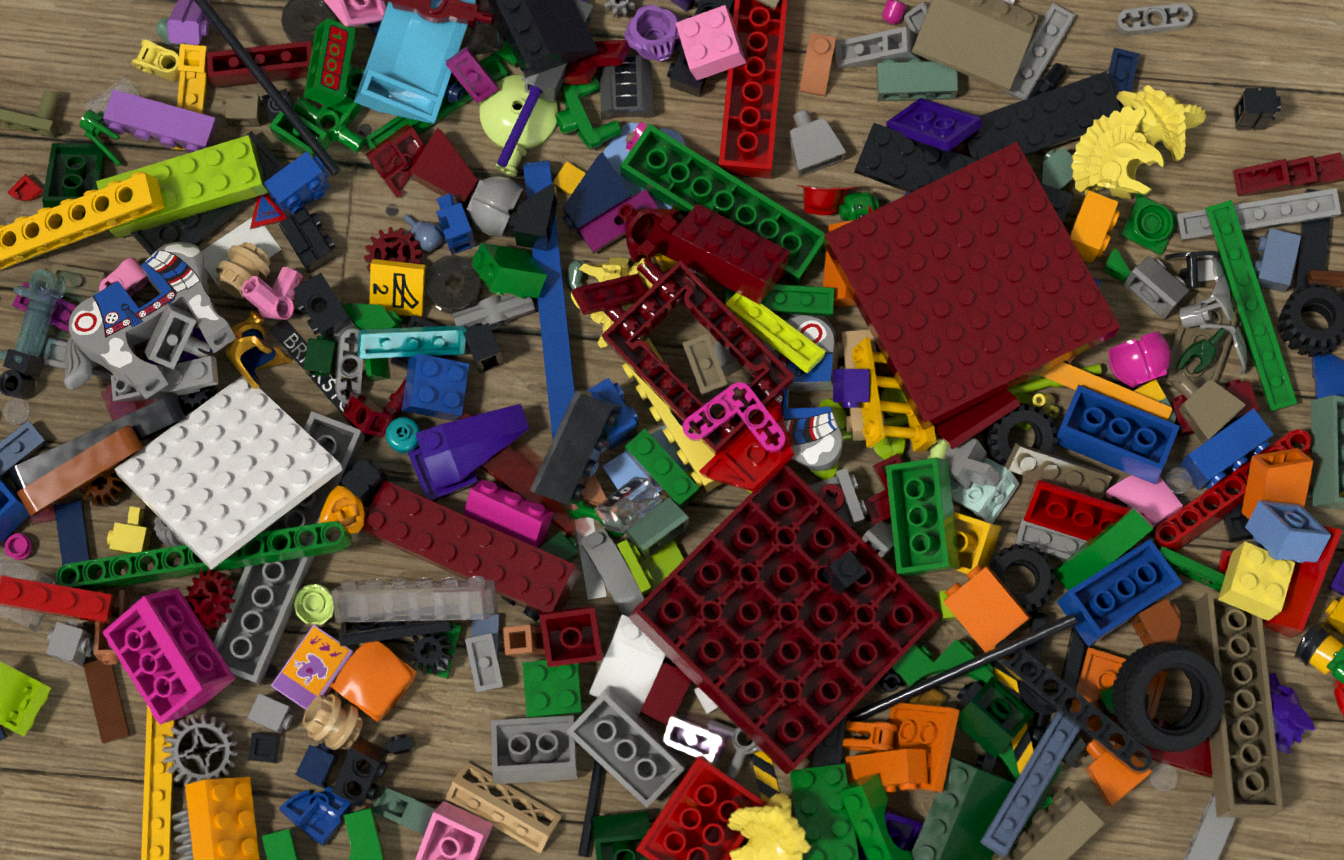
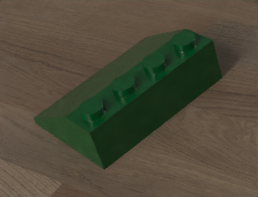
M957 756L951 757L947 767L942 793H936L911 853L913 860H991L995 852L980 843L1015 782Z

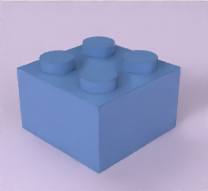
M1263 500L1258 501L1245 527L1253 535V539L1269 551L1270 557L1275 560L1286 559L1299 563L1304 561L1317 562L1331 536L1300 504Z

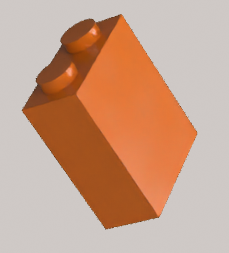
M1298 448L1252 456L1241 513L1250 519L1259 500L1300 504L1304 508L1313 460Z
M988 564L983 568L980 565L974 567L966 574L969 579L961 586L958 582L945 591L947 597L943 601L985 653L1022 625L1030 616Z

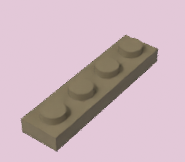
M1017 442L1005 465L1008 471L1102 500L1112 479V476L1107 472Z

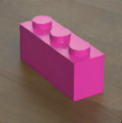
M481 480L470 489L463 515L537 548L546 540L553 512L545 509L539 503H532L521 498L518 493L509 492L498 487L494 482Z

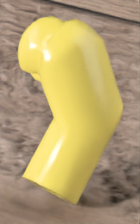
M1039 393L1033 396V404L1044 410L1046 415L1050 416L1053 420L1059 416L1060 409L1055 406V398L1051 394Z

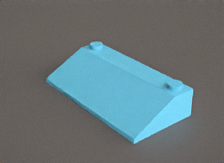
M432 0L431 8L437 9L442 0ZM459 0V1L466 2V3H471V4H475V1H476V0ZM388 2L354 102L378 112L434 124L451 75L450 69L446 66V60L459 52L467 24L453 21L444 23L429 22L422 19L416 13L394 9L392 3Z

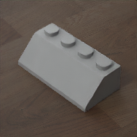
M609 687L589 705L566 731L646 808L674 781L688 763Z

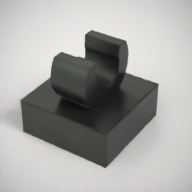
M1076 736L1062 762L1078 768L1079 765L1075 762V759L1079 754L1084 757L1088 756L1087 751L1084 749L1087 744L1080 737Z

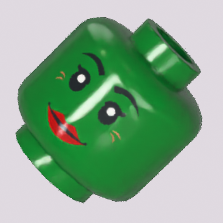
M868 191L846 195L843 205H839L841 220H855L878 209V200L876 196H872Z

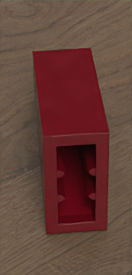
M437 128L410 171L412 180L441 196L452 193L455 204L461 203L462 207L467 210L478 185V180L442 130Z

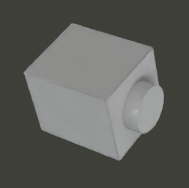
M259 693L247 719L282 734L283 729L288 730L294 715L291 714L293 709Z

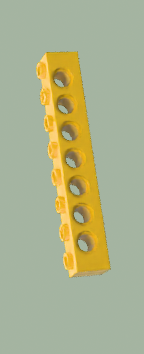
M137 172L132 174L127 180L110 182L106 188L87 191L80 198L63 200L59 206L42 208L35 215L19 217L14 220V223L0 225V270L164 209L158 179L145 172ZM133 192V196L129 201V196ZM109 202V206H108V208L105 210V206H106V204ZM86 210V214H85L84 218L82 219V215H83L84 211Z

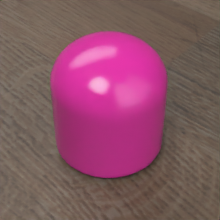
M887 0L882 13L883 20L888 24H899L907 8L906 4L896 0Z

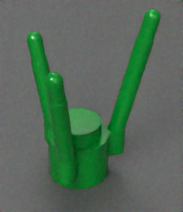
M91 109L88 110L81 118L79 127L86 131L84 135L90 138L117 166H121V161L96 136H101L105 133L118 140L119 135L107 128L103 119V112L100 111L97 114Z

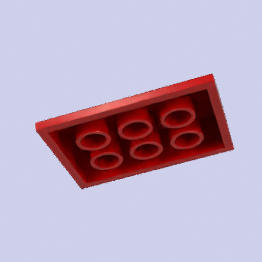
M698 756L635 850L649 860H730L732 858L729 854L730 851L737 849L745 838L740 831L731 830L727 826L730 823L728 821L731 818L730 815L738 809H744L745 807L762 808L767 803Z

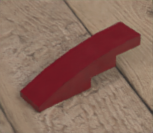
M1341 152L1316 158L1308 156L1290 161L1281 159L1233 170L1237 196L1239 197L1289 191L1343 181L1344 165Z

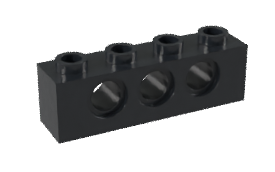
M695 0L694 7L697 10L694 16L726 5L728 11L732 14L735 0ZM680 40L676 50V54H679L676 63H671L667 73V77L670 78V87L700 97L707 77L700 80L695 79L689 67L685 65L687 59Z

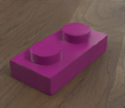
M468 47L446 60V66L476 103L499 90L498 84Z

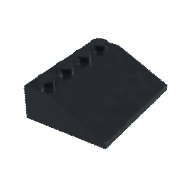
M488 0L525 78L598 52V48L574 0Z

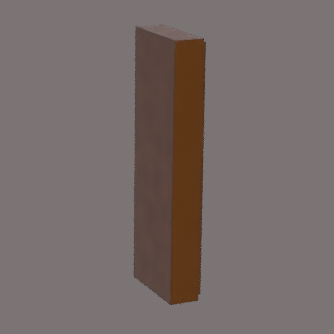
M102 660L83 664L102 743L106 744L130 737L114 666L103 664Z

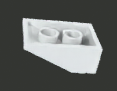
M621 615L617 619L589 695L598 697L609 687L635 713L640 714V710L650 692L665 654L625 615Z

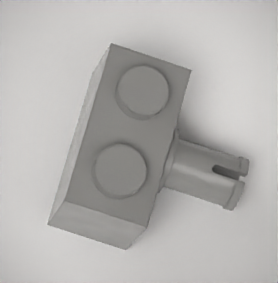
M167 303L144 353L149 360L174 370L183 350L203 358L207 357L208 354L205 351L209 352L210 346L208 343L190 336L196 323L194 316Z

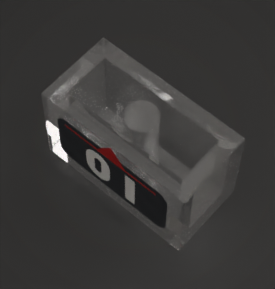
M633 477L594 509L607 530L624 533L663 500L650 479Z

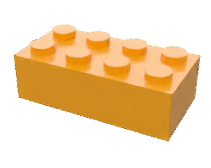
M250 777L205 779L185 785L193 860H260Z

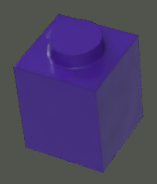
M869 369L833 370V402L843 403V408H859V403L869 402Z

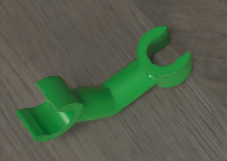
M583 501L575 504L578 507L577 510L567 509L573 519L588 517L597 520L616 539L619 535L623 537L626 532L627 526L624 523L613 520L600 509L585 506Z

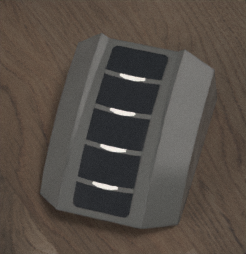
M627 55L622 65L600 66L602 120L623 117L654 118L652 64L642 58L641 55Z

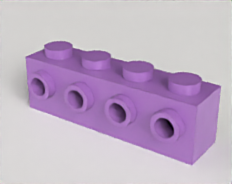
M114 89L103 117L106 126L109 127L108 129L114 133H131L139 140H156L162 146L167 148L181 147L188 153L211 147L218 127L215 117Z

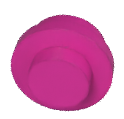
M13 534L5 542V552L13 560H24L32 552V542L24 534Z

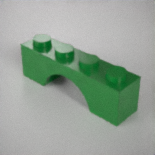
M878 774L855 779L839 791L867 860H913L910 851L898 848L888 834L885 824V807L888 797Z

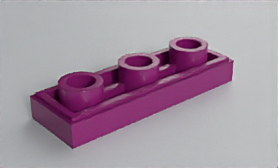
M646 189L579 230L580 235L593 254L625 235V222L622 225L615 224L617 220H623L618 214L619 208L623 204L629 203L635 209H659Z

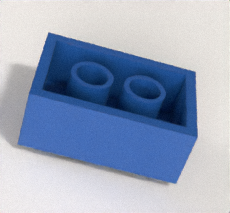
M1252 409L1188 454L1179 466L1198 491L1205 486L1209 490L1227 476L1225 474L1226 471L1231 474L1248 461L1247 456L1252 458V456L1264 451L1270 445L1268 440L1274 434L1256 410Z

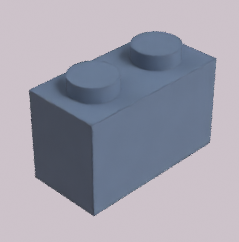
M1269 228L1264 236H1260L1257 251H1261L1259 261L1255 260L1253 264L1260 287L1285 292L1289 288L1300 244V235Z

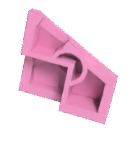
M1131 475L1109 488L1105 493L1108 499L1111 500L1113 497H1116L1127 504V508L1135 507L1139 512L1144 513V517L1154 527L1175 514L1183 506L1160 476L1155 485Z

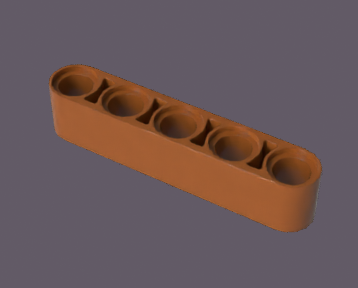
M127 425L22 488L17 494L31 517L35 516L125 462L141 449L143 450L144 447L131 425Z

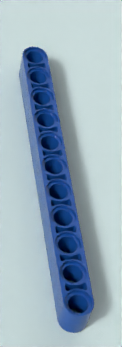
M550 160L523 163L526 196L528 199L552 184ZM556 215L548 251L532 248L533 258L547 274L537 299L553 439L575 393Z

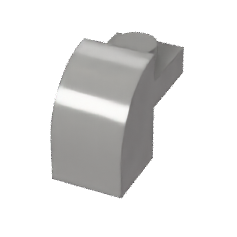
M970 438L954 449H951L949 446L947 447L945 460L949 463V472L966 489L969 488L971 482L979 486L987 484L996 487L1000 477L991 465L982 462L987 452L977 439Z

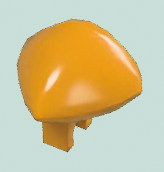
M336 486L324 503L319 523L336 521L343 525L351 534L359 533L364 526L363 504L347 487Z

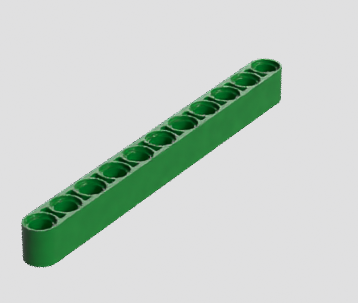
M336 521L261 532L235 551L231 558L225 559L212 570L221 571L341 552L350 546L352 536L343 525ZM337 531H341L340 538L332 542V535ZM314 535L313 543L305 546L306 539ZM287 539V546L283 550H279L280 542ZM261 544L260 551L252 555L253 547ZM187 545L68 563L58 569L56 579L60 586L96 591L200 574L201 571L207 572L210 568L204 562L200 563V558ZM181 556V563L177 567H174L173 563L175 559ZM155 560L154 568L151 571H147L149 563ZM129 565L128 572L121 576L123 567ZM102 569L103 573L101 577L95 580V575L97 571ZM76 573L75 581L69 584L70 577Z

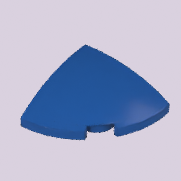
M1317 353L1315 357H1312L1315 399L1331 395L1344 397V361L1329 353L1322 357Z
M325 787L323 793L310 794L309 790L294 795L279 807V810L292 823L323 847L344 822L343 815L350 813L354 806L353 803L332 793V787Z

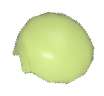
M320 584L303 586L296 593L293 603L296 615L304 623L311 625L325 624L333 616L336 607L332 592Z

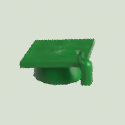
M1135 193L1134 196L1137 200L1119 235L1161 256L1177 224L1176 215L1178 213L1144 197L1143 194Z

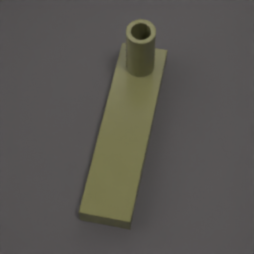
M44 90L36 117L0 109V126L56 139L59 129L52 119L60 95L51 90Z

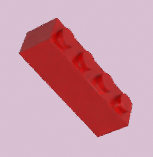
M1 575L0 606L111 624L116 599L112 594Z

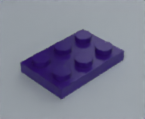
M919 98L888 120L886 124L887 128L899 131L907 138L949 152L982 127L981 117Z

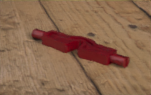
M382 0L391 2L394 9L416 13L422 19L433 23L453 21L474 26L475 22L479 21L491 25L494 18V13L478 11V5L459 0H442L437 9L431 8L432 0Z

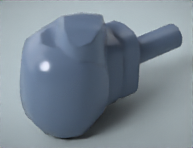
M409 214L404 216V220L413 227L410 231L413 234V238L418 240L419 245L424 251H432L443 241V229L433 222L426 223L423 220L417 223Z

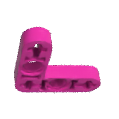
M742 382L732 384L690 415L683 423L685 436L689 440L700 441L738 414L766 451H780L785 444V435L782 429L751 388ZM736 389L740 392L747 391L745 399L749 404L752 400L756 403L749 406L744 413L740 410L745 408L741 400H733ZM716 404L722 405L726 410L725 416L721 419L712 418L710 416L712 406ZM753 410H759L764 414V421L759 425L751 424L748 420L749 413ZM705 413L708 421L713 425L708 427L707 423L700 427L701 433L699 435L695 432L690 434L688 432L691 429L690 423L699 424L703 421L700 415ZM770 422L773 426L768 427V430L772 435H780L778 438L779 444L777 446L772 443L767 445L768 437L763 431L759 435L756 431L763 429Z

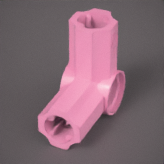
M282 267L272 288L258 276H252L248 281L244 282L241 288L242 296L258 308L262 317L287 320L294 311L293 299L296 293L293 289L301 284L303 276L298 271H294L289 267Z

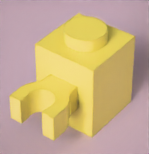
M130 506L127 524L115 522L114 528L109 530L107 545H110L109 549L112 552L124 555L148 551L152 532L146 527H141L144 517V511L141 508Z

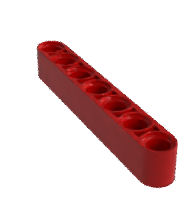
M1295 429L1259 454L1295 449L1292 444L1302 443L1304 447L1299 450L1309 456L1311 438L1306 431ZM1251 460L1160 523L1155 531L1156 547L1158 550L1163 546L1174 552L1178 551L1223 519L1225 514L1231 513V510L1244 502ZM1234 488L1240 492L1236 495H1231L1226 491ZM1208 504H1215L1216 506H1218V508L1215 510H1207L1205 506ZM1187 519H1192L1196 521V524L1187 526L1183 522ZM1168 534L1175 537L1172 541L1161 539L1162 536Z

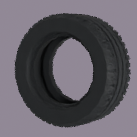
M1156 642L1137 649L1130 657L1126 658V661L1122 663V667L1118 669L1119 672L1116 673V680L1114 679V686H1112L1113 711H1115L1114 714L1118 718L1117 721L1121 724L1120 726L1141 744L1165 752L1187 751L1205 742L1207 737L1209 738L1212 732L1214 733L1215 727H1218L1219 721L1222 719L1221 715L1224 713L1223 709L1225 708V686L1217 667L1200 651L1175 643ZM1177 667L1184 672L1190 681L1192 690L1191 704L1186 714L1175 724L1161 727L1156 725L1147 714L1145 705L1146 689L1152 678L1161 670Z

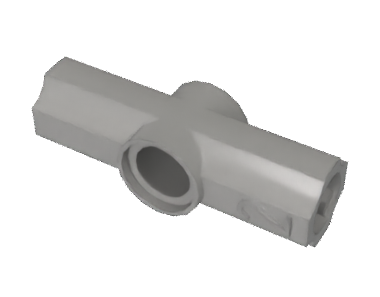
M510 294L504 297L492 296L480 301L477 306L453 313L452 316L455 325H464L467 332L468 327L476 323H482L483 325L489 323L491 329L502 327L509 323L511 319L535 312L531 297L522 299L514 294Z

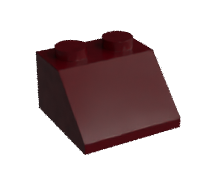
M595 606L539 613L547 667L603 660L602 639Z

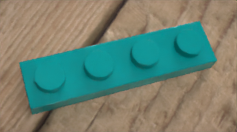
M463 325L359 330L357 355L360 359L413 357L418 353L429 356L465 354L466 339L463 333L466 332V328Z

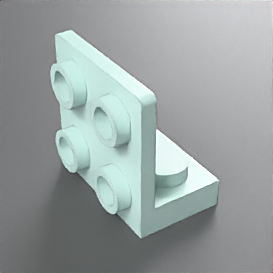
M984 457L982 462L991 465L1000 477L996 487L987 484L979 486L971 482L969 488L966 489L950 473L952 500L973 511L979 520L993 524L1020 483L1006 467Z

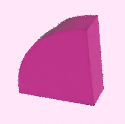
M639 123L634 129L635 136L630 142H627L626 151H631L647 126L644 123Z

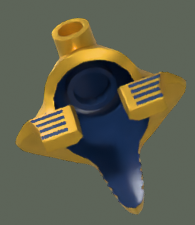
M252 310L245 322H241L231 328L236 339L225 346V351L228 359L253 389H257L261 386L255 370L280 365L285 362L290 364L293 359L288 352L278 347H273V350L265 342V330L260 326L265 320L260 314Z

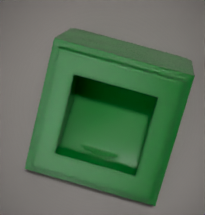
M1114 248L1102 271L1124 283L1131 274V271L1118 250Z
M388 358L364 359L366 375L371 382L390 378Z

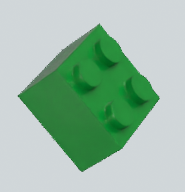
M547 660L522 662L527 718L580 716L583 713L579 663L547 667Z

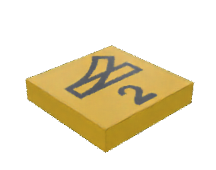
M372 259L369 304L382 305L389 312L393 309L398 315L412 316L413 314L422 317L424 313L426 265Z

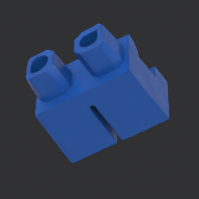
M452 193L437 198L440 210L436 211V214L443 229L451 256L476 247L462 204H455Z

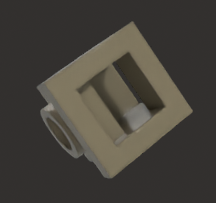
M253 93L252 98L246 95H235L234 98H226V102H222V117L226 119L229 126L261 127L262 101L258 93Z

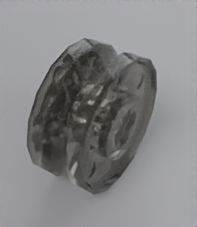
M290 0L282 11L281 22L284 32L291 43L311 41L313 44L316 27L327 18L337 22L338 19L324 0Z
M458 255L445 256L435 261L427 272L425 278L426 291L433 305L441 312L452 315L453 313L476 306L481 299L483 293L482 279L472 267L473 263L465 257ZM456 281L458 288L452 289L451 282Z

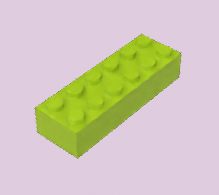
M249 135L96 181L98 190L106 188L110 182L127 180L132 174L137 172H145L158 179L165 208L109 229L116 238L131 235L130 232L147 230L177 221L179 218L184 219L197 213L200 214L269 193L264 184L266 181L256 144ZM133 192L129 196V201L133 196ZM109 202L106 204L105 210L108 208Z

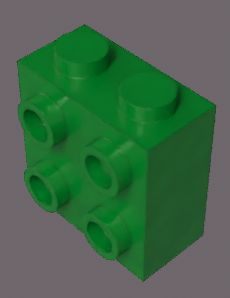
M480 243L478 251L473 256L472 267L491 292L498 295H504V293L514 294L522 299L539 297L547 274L527 250Z

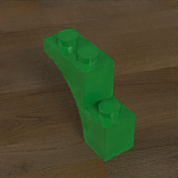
M956 639L933 662L930 660L932 655L922 645L917 647L913 644L889 671L897 675L900 681L908 688L925 677L939 674L975 658L973 655L975 651L965 641L960 643ZM990 664L964 674L983 686L992 676L996 678L993 674L995 670Z

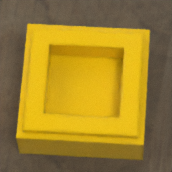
M566 162L552 184L571 196L586 173Z

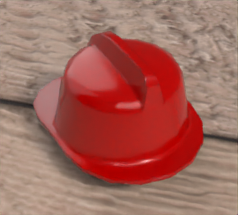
M797 185L803 187L804 211L809 214L822 216L833 214L839 209L847 189L861 188V186L817 188Z

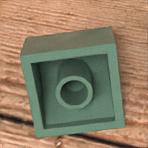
M667 498L665 501L662 499L657 500L649 507L650 512L643 517L639 514L627 523L626 535L635 544L645 560L689 528L688 516L670 498Z

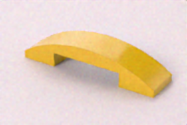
M180 44L178 62L180 77L177 107L204 114L208 70L207 46ZM175 146V148H171L176 150H185L184 148Z

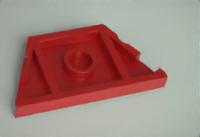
M776 399L766 409L785 435L784 447L777 452L766 451L746 426L699 470L704 478L756 493L795 456L782 410ZM760 412L750 423L754 425L761 424L764 421V414ZM770 422L763 429L756 431L759 435L763 431L768 437L767 445L772 443L777 446L779 444L778 438L780 435H772L768 430V427L773 426Z

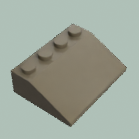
M931 0L911 52L1009 92L1039 15L1003 0Z

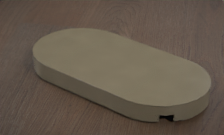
M1212 293L1201 294L1190 300L1186 306L1211 297ZM1214 300V301H1212L1211 303H1209L1208 305L1217 303V301ZM1221 307L1210 310L1211 320H1208L1207 323L1236 327L1237 316L1234 309L1232 321H1228ZM1180 319L1170 348L1171 359L1166 374L1171 386L1179 391L1177 387L1187 377L1199 388L1209 379L1216 382L1233 337L1229 331L1225 330L1226 333L1215 343L1214 347L1217 349V353L1211 365L1204 371L1193 374L1194 369L1200 364V358L1192 356L1190 361L1178 370L1176 367L1181 355L1193 343L1204 338L1209 341L1219 329L1206 328L1201 330L1200 325L1184 328Z

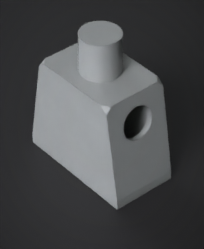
M807 110L800 111L793 116L797 127L789 131V142L798 178L845 160V149L824 118L812 121Z

